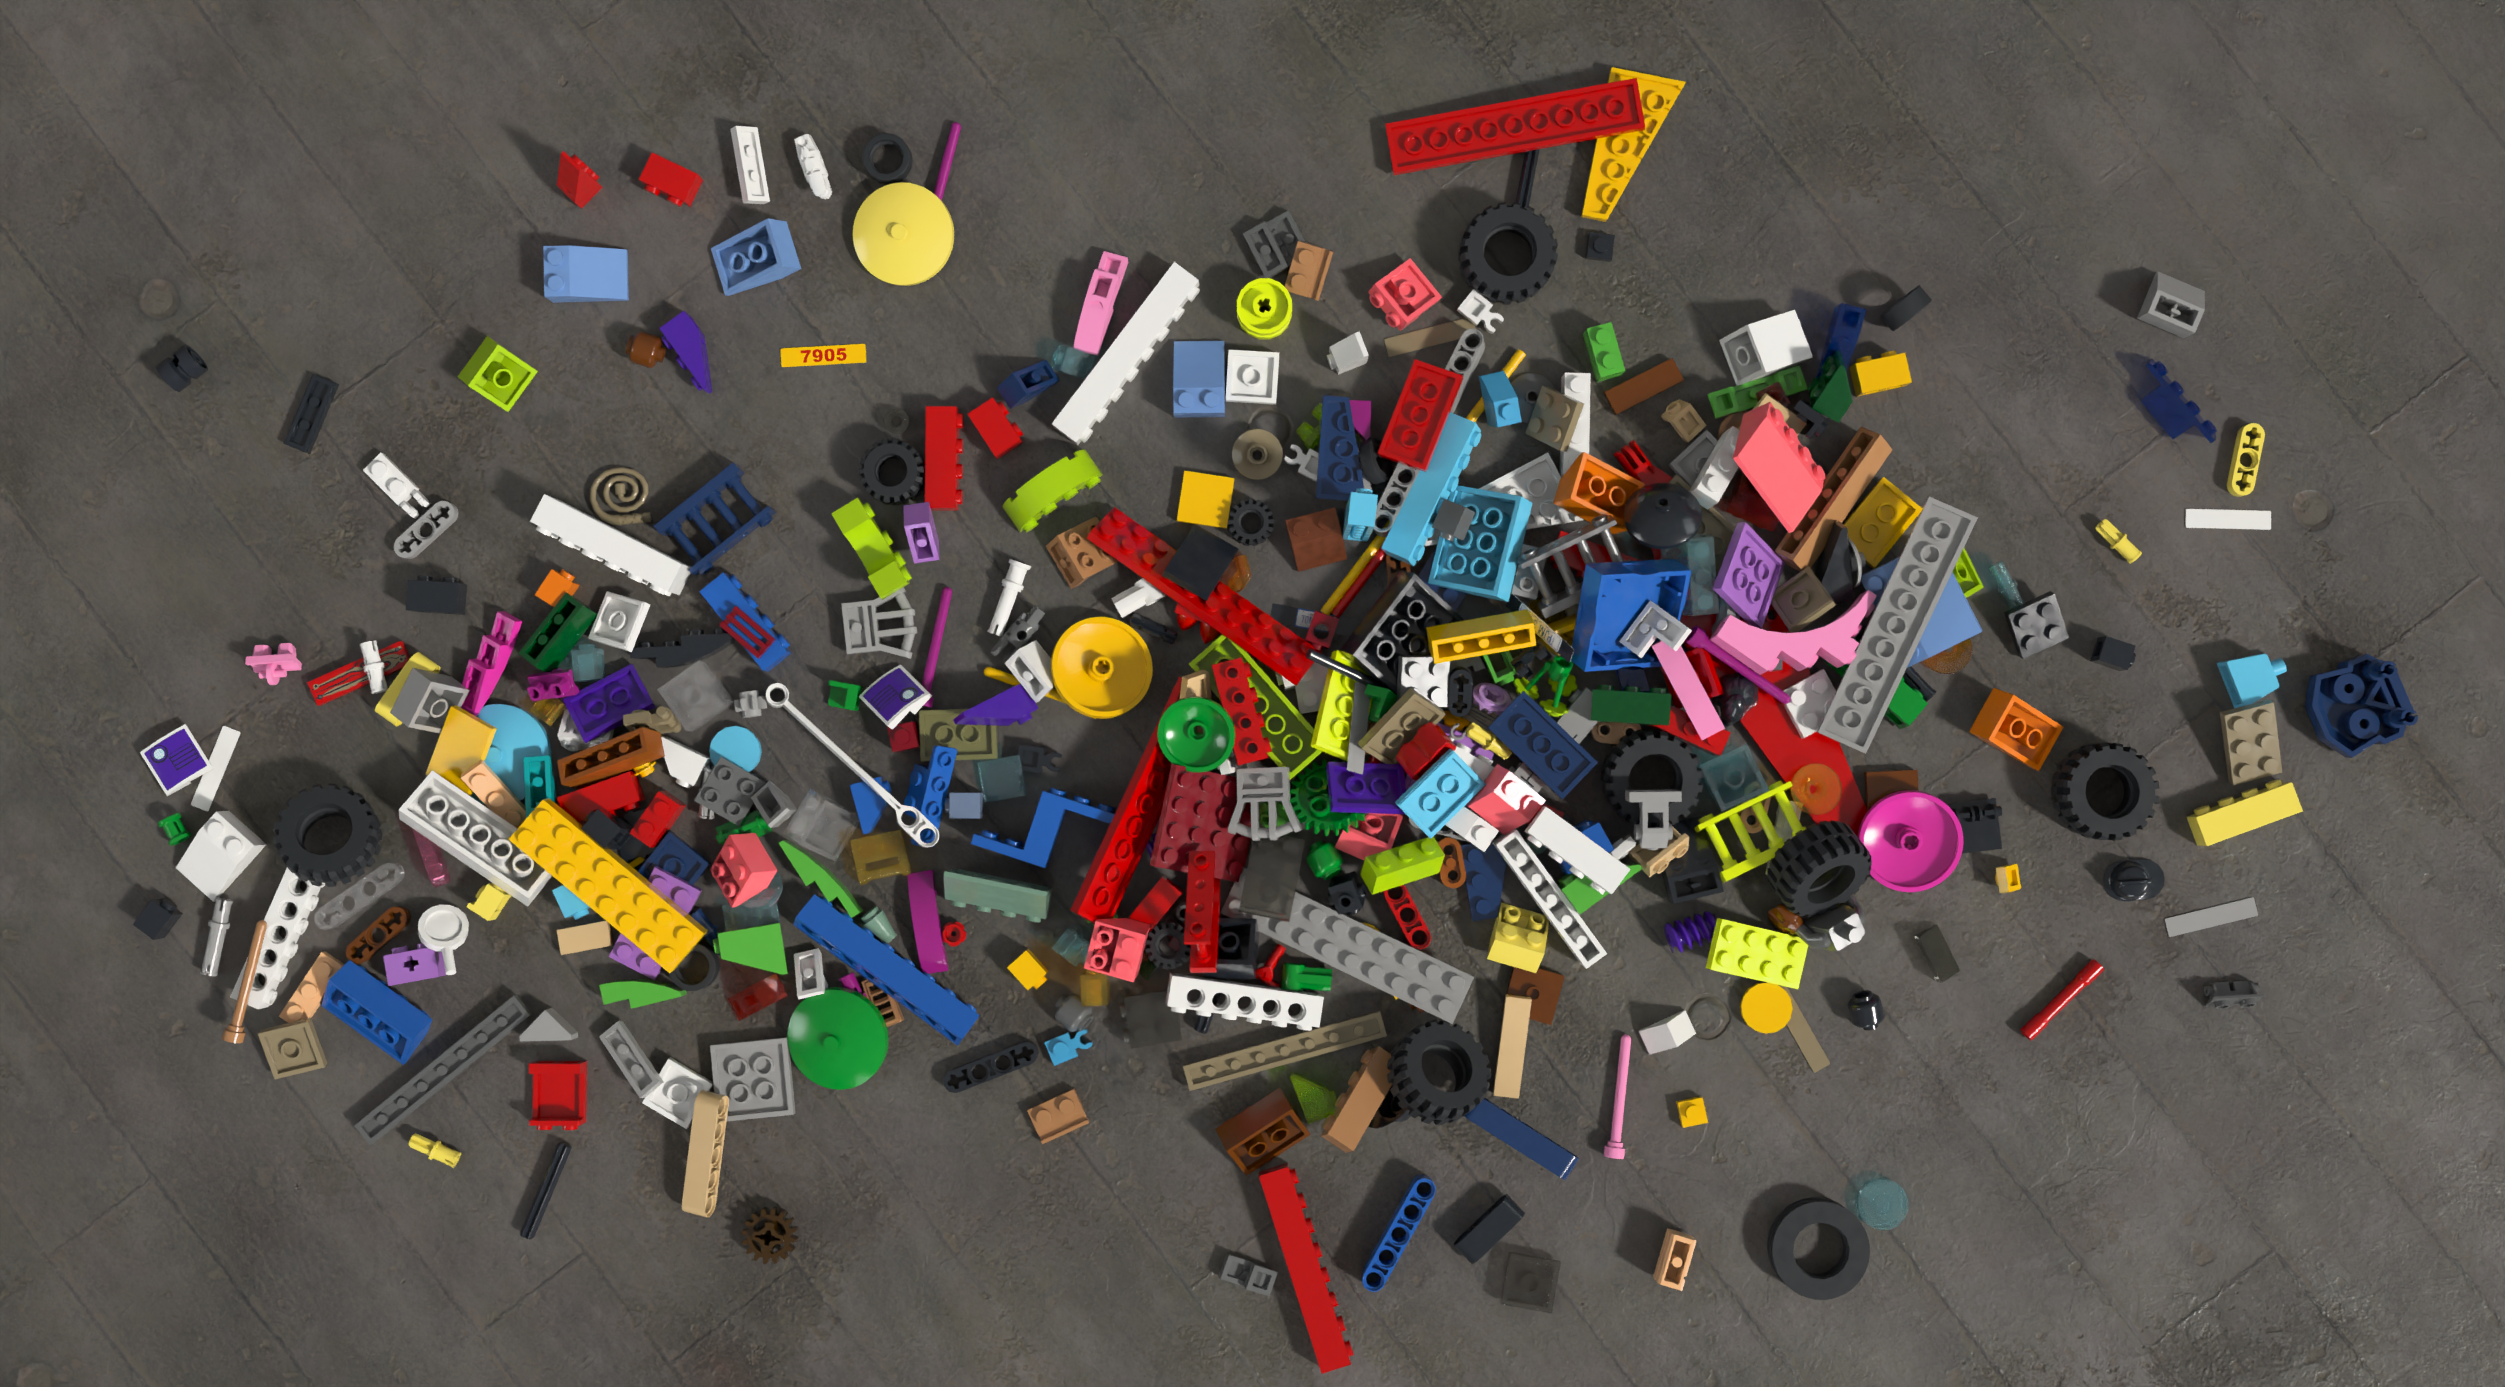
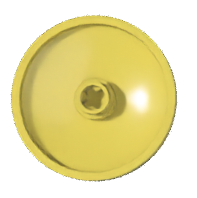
M893 183L877 189L862 203L854 220L853 243L859 260L872 275L890 284L911 286L929 280L944 267L953 249L954 226L947 207L934 193L912 183Z

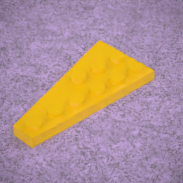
M1611 67L1608 83L1637 78L1645 130L1596 139L1581 217L1603 222L1607 221L1686 82Z

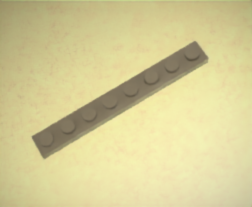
M1379 1010L1314 1028L1311 1031L1307 1030L1185 1064L1183 1069L1189 1091L1386 1037L1387 1034Z

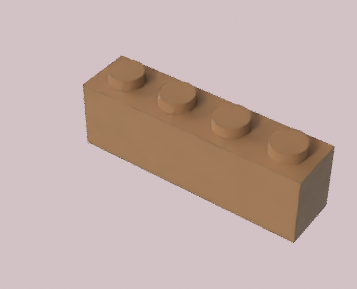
M1381 1047L1368 1049L1364 1053L1360 1061L1363 1063L1358 1072L1355 1071L1348 1081L1350 1087L1346 1093H1342L1335 1103L1337 1109L1333 1115L1330 1114L1322 1125L1324 1131L1321 1137L1345 1153L1354 1151L1392 1086V1083H1388L1387 1074L1391 1072V1070L1387 1069V1063L1391 1058V1054Z

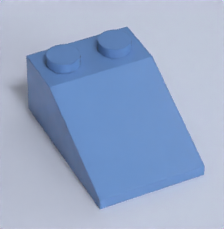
M767 218L711 248L725 296L782 279L801 269L787 221Z
M571 245L543 246L544 297L551 302L629 301L627 249Z
M1174 341V418L1225 417L1224 341Z

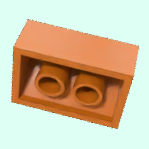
M1582 452L1560 479L1553 504L1592 523V519L1599 515H1611L1616 520L1617 525L1609 529L1612 534L1627 531L1623 519L1625 504L1635 491L1644 487V483Z

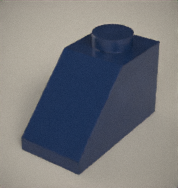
M1043 360L1013 372L997 389L1008 407L1012 409L1030 401L1060 380L1048 361Z

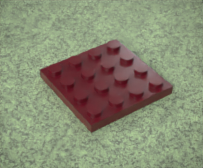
M1171 764L1150 861L1151 866L1188 873L1189 851H1215L1214 878L1239 882L1243 867L1245 868L1251 838L1238 833L1235 835L1228 833V827L1237 805V777L1209 771L1189 772L1186 771L1185 766ZM1246 803L1240 823L1251 827V803Z

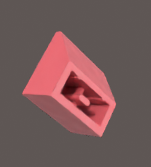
M756 833L729 835L710 871L732 908L737 907L768 888L777 869Z
M1128 918L1096 919L1084 969L1134 982L1140 969L1151 925Z

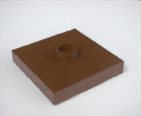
M1917 770L1864 772L1867 811L1878 800L1891 793L1904 790L1919 791Z
M1513 967L1506 994L1531 997L1529 1019L1552 1025L1565 976L1538 968L1536 973Z

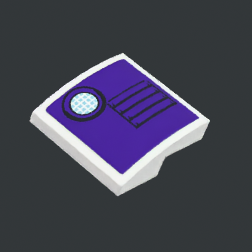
M899 665L873 682L859 698L893 730L909 711L916 714L932 695L902 665Z
M186 724L168 733L140 752L167 796L191 784L190 781L214 769Z

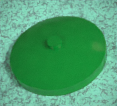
M826 988L824 994L804 999L793 1012L787 1031L789 1051L798 1069L812 1082L829 1089L844 1090L863 1084L880 1069L888 1051V1030L882 1014L867 997L847 988Z

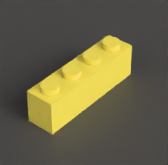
M2281 779L2273 780L2266 783V788L2257 790V788H2252L2241 792L2242 797L2221 799L2217 801L2219 805L2210 808L2209 805L2194 809L2195 814L2187 816V820L2196 844L2198 846H2209L2302 812L2303 810L2293 783L2282 782Z

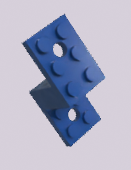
M1050 787L1049 791H1042L1024 847H1022L1024 843L1013 838H1006V841L998 839V833L989 830H982L981 833L974 834L971 844L1046 868L1050 864L1067 810L1111 824L1115 815V807L1099 803V806L1096 807L1090 805L1091 800L1077 795L1072 799L1066 797V791Z

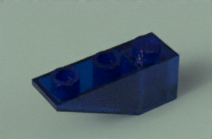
M1844 303L1834 308L1817 378L1823 372L1822 366L1828 356L1833 357L1836 351L1841 352L1847 371L1861 332L1866 309Z

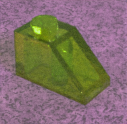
M1297 1072L1289 1073L1308 1125L1327 1118L1330 1114H1334L1337 1101L1334 1091L1329 1092L1326 1085Z

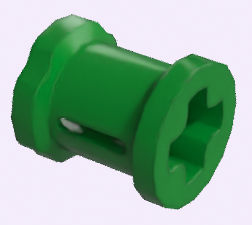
M180 813L173 814L158 822V826L163 827L169 838V846L177 845L192 836L183 826L180 820L182 817Z

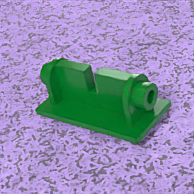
M759 810L747 814L739 826L730 821L716 827L718 833L716 839L719 844L724 846L729 835L756 833L758 837H761L773 831L767 825Z

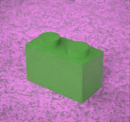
M1612 322L1587 328L1583 333L1596 382L1621 376L1625 372V367Z

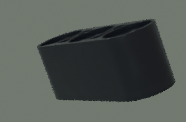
M1505 1194L1457 1238L1454 1246L1471 1264H1474L1524 1217L1525 1212L1508 1194Z

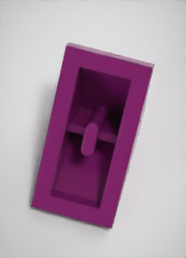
M1349 400L1354 432L1364 442L1370 439L1371 401Z

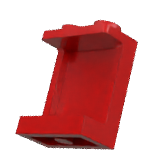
M534 1061L529 1063V1074H533V1116L529 1120V1126H536L537 1130H550L552 1126H562V1130H577L578 1126L586 1123L587 1061Z

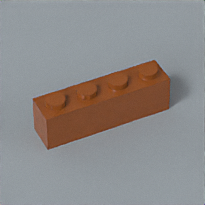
M641 727L557 760L561 785L582 789L665 757L661 733Z

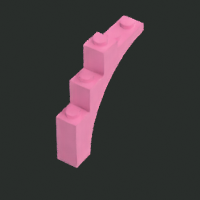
M1870 590L1860 594L1849 609L1835 621L1824 627L1807 632L1781 633L1766 631L1748 625L1729 615L1722 619L1709 640L1759 675L1768 670L1770 672L1773 671L1780 659L1797 671L1807 667L1811 668L1817 661L1818 655L1836 668H1839L1845 664L1849 665L1856 657L1855 649L1859 643L1852 638L1861 630L1860 622L1863 617H1868L1875 607L1873 602L1877 595Z

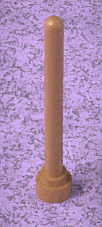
M260 920L256 924L232 1022L223 1031L222 1040L227 1042H244L246 1032L243 1031L244 1026H242L267 929V922L264 920Z

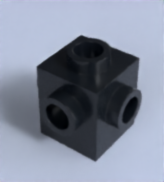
M1355 871L1331 878L1328 886L1330 892L1328 893V898L1333 908L1336 907L1338 914L1347 913L1351 915L1359 912L1363 908L1365 898H1367V891L1364 884L1359 883Z

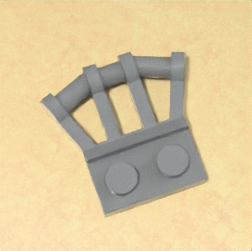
M904 587L883 600L879 597L875 600L841 603L848 655L884 651L911 659L913 653L910 651L915 634H917V627H914L913 621L915 609H912L904 594L906 592ZM893 598L896 599L901 608L898 611L877 613L878 606ZM903 617L904 628L879 631L878 620ZM904 635L901 649L880 644L881 637Z
M1289 767L1237 769V805L1228 827V833L1233 835L1238 833L1252 838L1253 841H1260V838L1278 840V837L1287 833L1302 830L1290 802ZM1282 801L1290 821L1277 826V802ZM1259 802H1268L1269 828H1260ZM1246 803H1251V827L1240 823Z

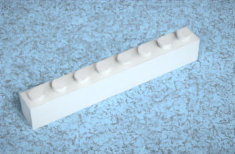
M1174 262L1053 421L1052 425L1056 430L1076 445H1079L1081 441L1085 443L1093 433L1092 426L1096 421L1100 423L1108 413L1107 406L1111 401L1116 402L1124 391L1121 388L1126 381L1131 382L1139 372L1137 367L1141 361L1146 362L1153 354L1154 349L1152 347L1157 340L1162 342L1169 332L1167 327L1172 320L1177 322L1185 311L1182 308L1188 300L1192 302L1200 291L1197 288L1199 286L1197 278Z

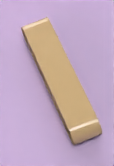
M701 1090L695 1099L682 1199V1210L684 1212L703 1217H710L714 1212L729 1099L726 1095Z

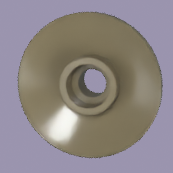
M1252 429L1244 432L1237 438L1232 449V460L1238 472L1253 480H1262L1272 476L1279 469L1283 458V451L1279 440L1272 433L1262 429ZM1254 452H1261L1262 458L1255 460L1252 457Z

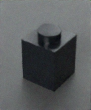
M2108 636L2098 637L2090 662L2117 671L2128 670L2135 661L2136 654L2134 650L2136 646Z
M167 898L154 899L149 902L133 925L153 940L162 939L167 936L183 913L176 909L177 905Z

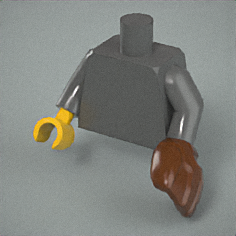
M1851 895L1845 903L1837 905V908L1827 910L1821 915H1815L1804 923L1801 916L1790 912L1783 903L1770 909L1767 913L1769 920L1778 930L1798 935L1812 949L1840 951L1851 943L1859 942L1862 936L1865 935L1863 927L1865 924V912L1854 895Z

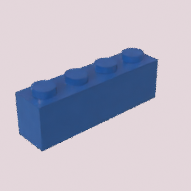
M723 572L699 592L723 621L733 611L732 609L738 606L776 639L760 659L747 650L763 671L769 672L792 653L788 649L790 643L781 633L779 635L776 634L772 629L774 623L766 614L761 615L756 609L759 606L756 600L750 594L746 596L740 589L743 585L734 574L730 576ZM737 614L735 618L762 642L766 643L768 641ZM732 622L729 624L733 630L758 651L761 649L759 645Z

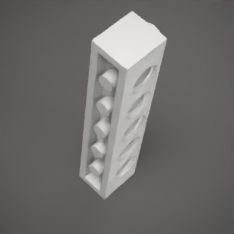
M1517 829L1505 835L1502 834L1492 841L1498 852L1580 964L1587 969L1607 954Z
M288 867L264 919L267 922V929L247 1005L256 1009L269 1007L275 1001L277 986L279 982L283 981L288 972V968H286L288 961L297 952L298 944L296 943L299 936L307 929V918L310 911H313L318 904L319 898L317 895L320 888L325 886V883H322L320 887L312 885L308 880L306 881L307 889L303 892L300 889L301 880ZM291 903L296 905L297 911L295 915H292L289 910ZM281 926L286 930L284 939L279 934ZM271 950L276 954L274 962L269 959V952ZM247 960L230 998L235 1000L238 998ZM260 974H263L265 977L264 986L259 983L258 978Z
M1170 973L1165 1004L1171 1007L1173 1012L1186 1013V1009L1196 1010V1014L1201 1016H1211V1013L1222 1014L1221 1018L1236 1020L1237 1016L1247 1017L1246 1021L1261 1024L1262 1020L1272 1021L1271 1025L1287 1027V1023L1297 1024L1298 1029L1311 1031L1312 1027L1320 1026L1324 997L1318 993L1283 990L1269 986ZM1192 989L1200 991V997L1195 1002L1187 1000V994ZM1216 993L1225 994L1223 1004H1213L1212 998ZM1241 997H1250V1005L1247 1008H1238V1000ZM1267 1000L1275 1001V1008L1271 1012L1263 1011V1004ZM1294 1003L1300 1004V1012L1295 1016H1290L1288 1014L1290 1005Z

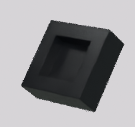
M1590 232L1588 234L1586 259L1611 262L1615 235Z

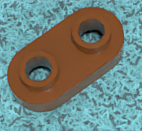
M1442 838L1438 841L1442 851L1446 845H1450L1453 851L1450 855L1445 854L1439 872L1440 879L1445 886L1458 888L1466 879L1461 845L1453 838ZM1451 870L1457 873V877L1454 880L1448 878V873Z

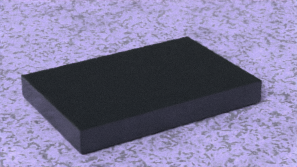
M1195 524L1165 568L1162 576L1207 601L1239 549Z

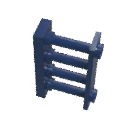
M734 462L654 525L659 534L664 536L668 534L670 536L673 535L694 561L695 565L689 569L691 574L698 576L699 574L705 575L714 567L712 564L756 528L759 526L763 528L773 520L772 516L776 513L770 506H767L764 510L741 483V476L745 473ZM727 487L733 488L755 515L744 526L721 498V492ZM707 503L713 504L735 531L724 542L701 514V508ZM688 518L689 520L693 519L715 547L705 557L700 554L681 530V524Z

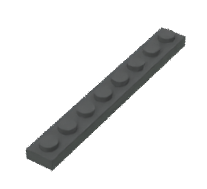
M514 995L354 1125V1127L370 1146L375 1144L533 1014L518 995Z

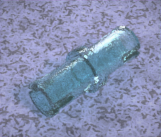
M2004 561L1997 562V567L1994 565L1988 567L1998 585V593L2003 594L2010 609L2025 603L2016 587L2018 583L2016 580H2012Z

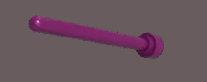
M954 122L951 125L933 192L941 201L961 130V125L958 122Z
M944 587L942 590L922 680V686L931 695L933 692L930 691L952 596V589L950 587ZM931 696L923 706L932 708L934 698Z
M1698 625L1691 629V633L1685 639L1687 644L1693 648H1704L1781 703L1788 704L1791 701L1787 693L1710 641L1704 629Z

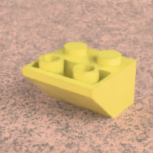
M1501 903L1490 938L1487 959L1536 973L1545 954L1549 920L1543 914Z

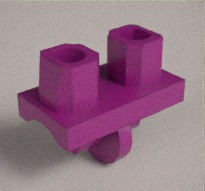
M558 668L551 672L530 674L527 677L530 684L527 690L532 701L573 696L580 692L574 683L572 669L562 670Z

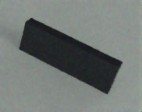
M312 374L283 444L311 454L339 384Z

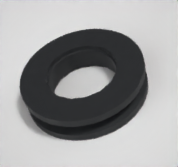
M1806 1198L1796 1201L1787 1206L1777 1216L1769 1231L1767 1250L1773 1270L1791 1290L1806 1298L1828 1300L1842 1296L1860 1282L1868 1267L1870 1244L1865 1228L1852 1212L1835 1201L1825 1198ZM1815 1223L1833 1226L1840 1233L1843 1241V1255L1840 1261L1830 1271L1821 1274L1808 1273L1801 1269L1796 1263L1793 1253L1794 1241L1799 1232L1808 1225Z

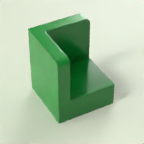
M829 680L828 685L831 686L828 705L858 711L860 705L859 696L862 694L863 686Z
M1367 685L1364 694L1373 700L1368 720L1377 723L1397 702V695L1389 689Z

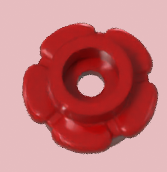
M948 922L944 925L942 939L945 943L947 942L949 946L956 947L960 942L965 941L967 934L962 923ZM953 931L956 932V936H952Z

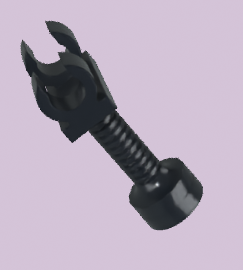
M1536 639V646L1518 649L1520 654L1510 663L1515 667L1516 672L1527 680L1533 675V671L1527 664L1536 656L1546 663L1552 658V655L1546 646Z

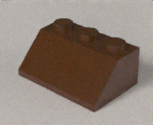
M1281 1088L1269 1093L1266 1097L1247 1107L1244 1111L1225 1121L1215 1129L1226 1151L1246 1176L1311 1135Z

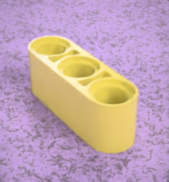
M416 652L408 660L375 708V712L396 727L401 725L402 722L390 712L412 668L439 673L441 668L420 652Z

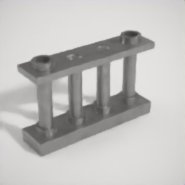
M1599 515L1592 519L1591 524L1538 549L1530 548L1522 552L1521 557L1517 558L1522 569L1528 566L1531 569L1543 596L1542 601L1537 603L1545 619L1580 601L1583 582L1575 581L1562 550L1576 544L1585 565L1586 563H1596L1585 539L1600 533L1612 562L1626 561L1622 559L1609 529L1617 525L1616 520L1611 515ZM1553 555L1566 584L1565 590L1558 594L1552 593L1539 564V561Z

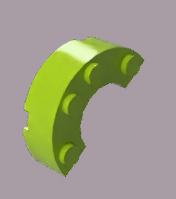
M1086 450L1076 451L1073 453L1075 457L1071 460L1066 456L1052 464L1016 491L1018 497L1013 500L1010 497L1005 501L1002 507L1019 532L1024 530L1027 533L1038 525L1037 520L1043 514L1047 515L1057 508L1056 503L1063 498L1067 501L1074 497L1078 490L1084 489L1086 486L1088 489H1091L1101 481L1099 477L1103 474Z
M856 498L831 513L843 535L848 539L869 574L868 578L882 600L910 584L909 580L912 579V576L905 567L906 562L899 551L894 552L892 549L893 539L887 530L881 531L873 519L875 513L868 502L863 504L859 498Z

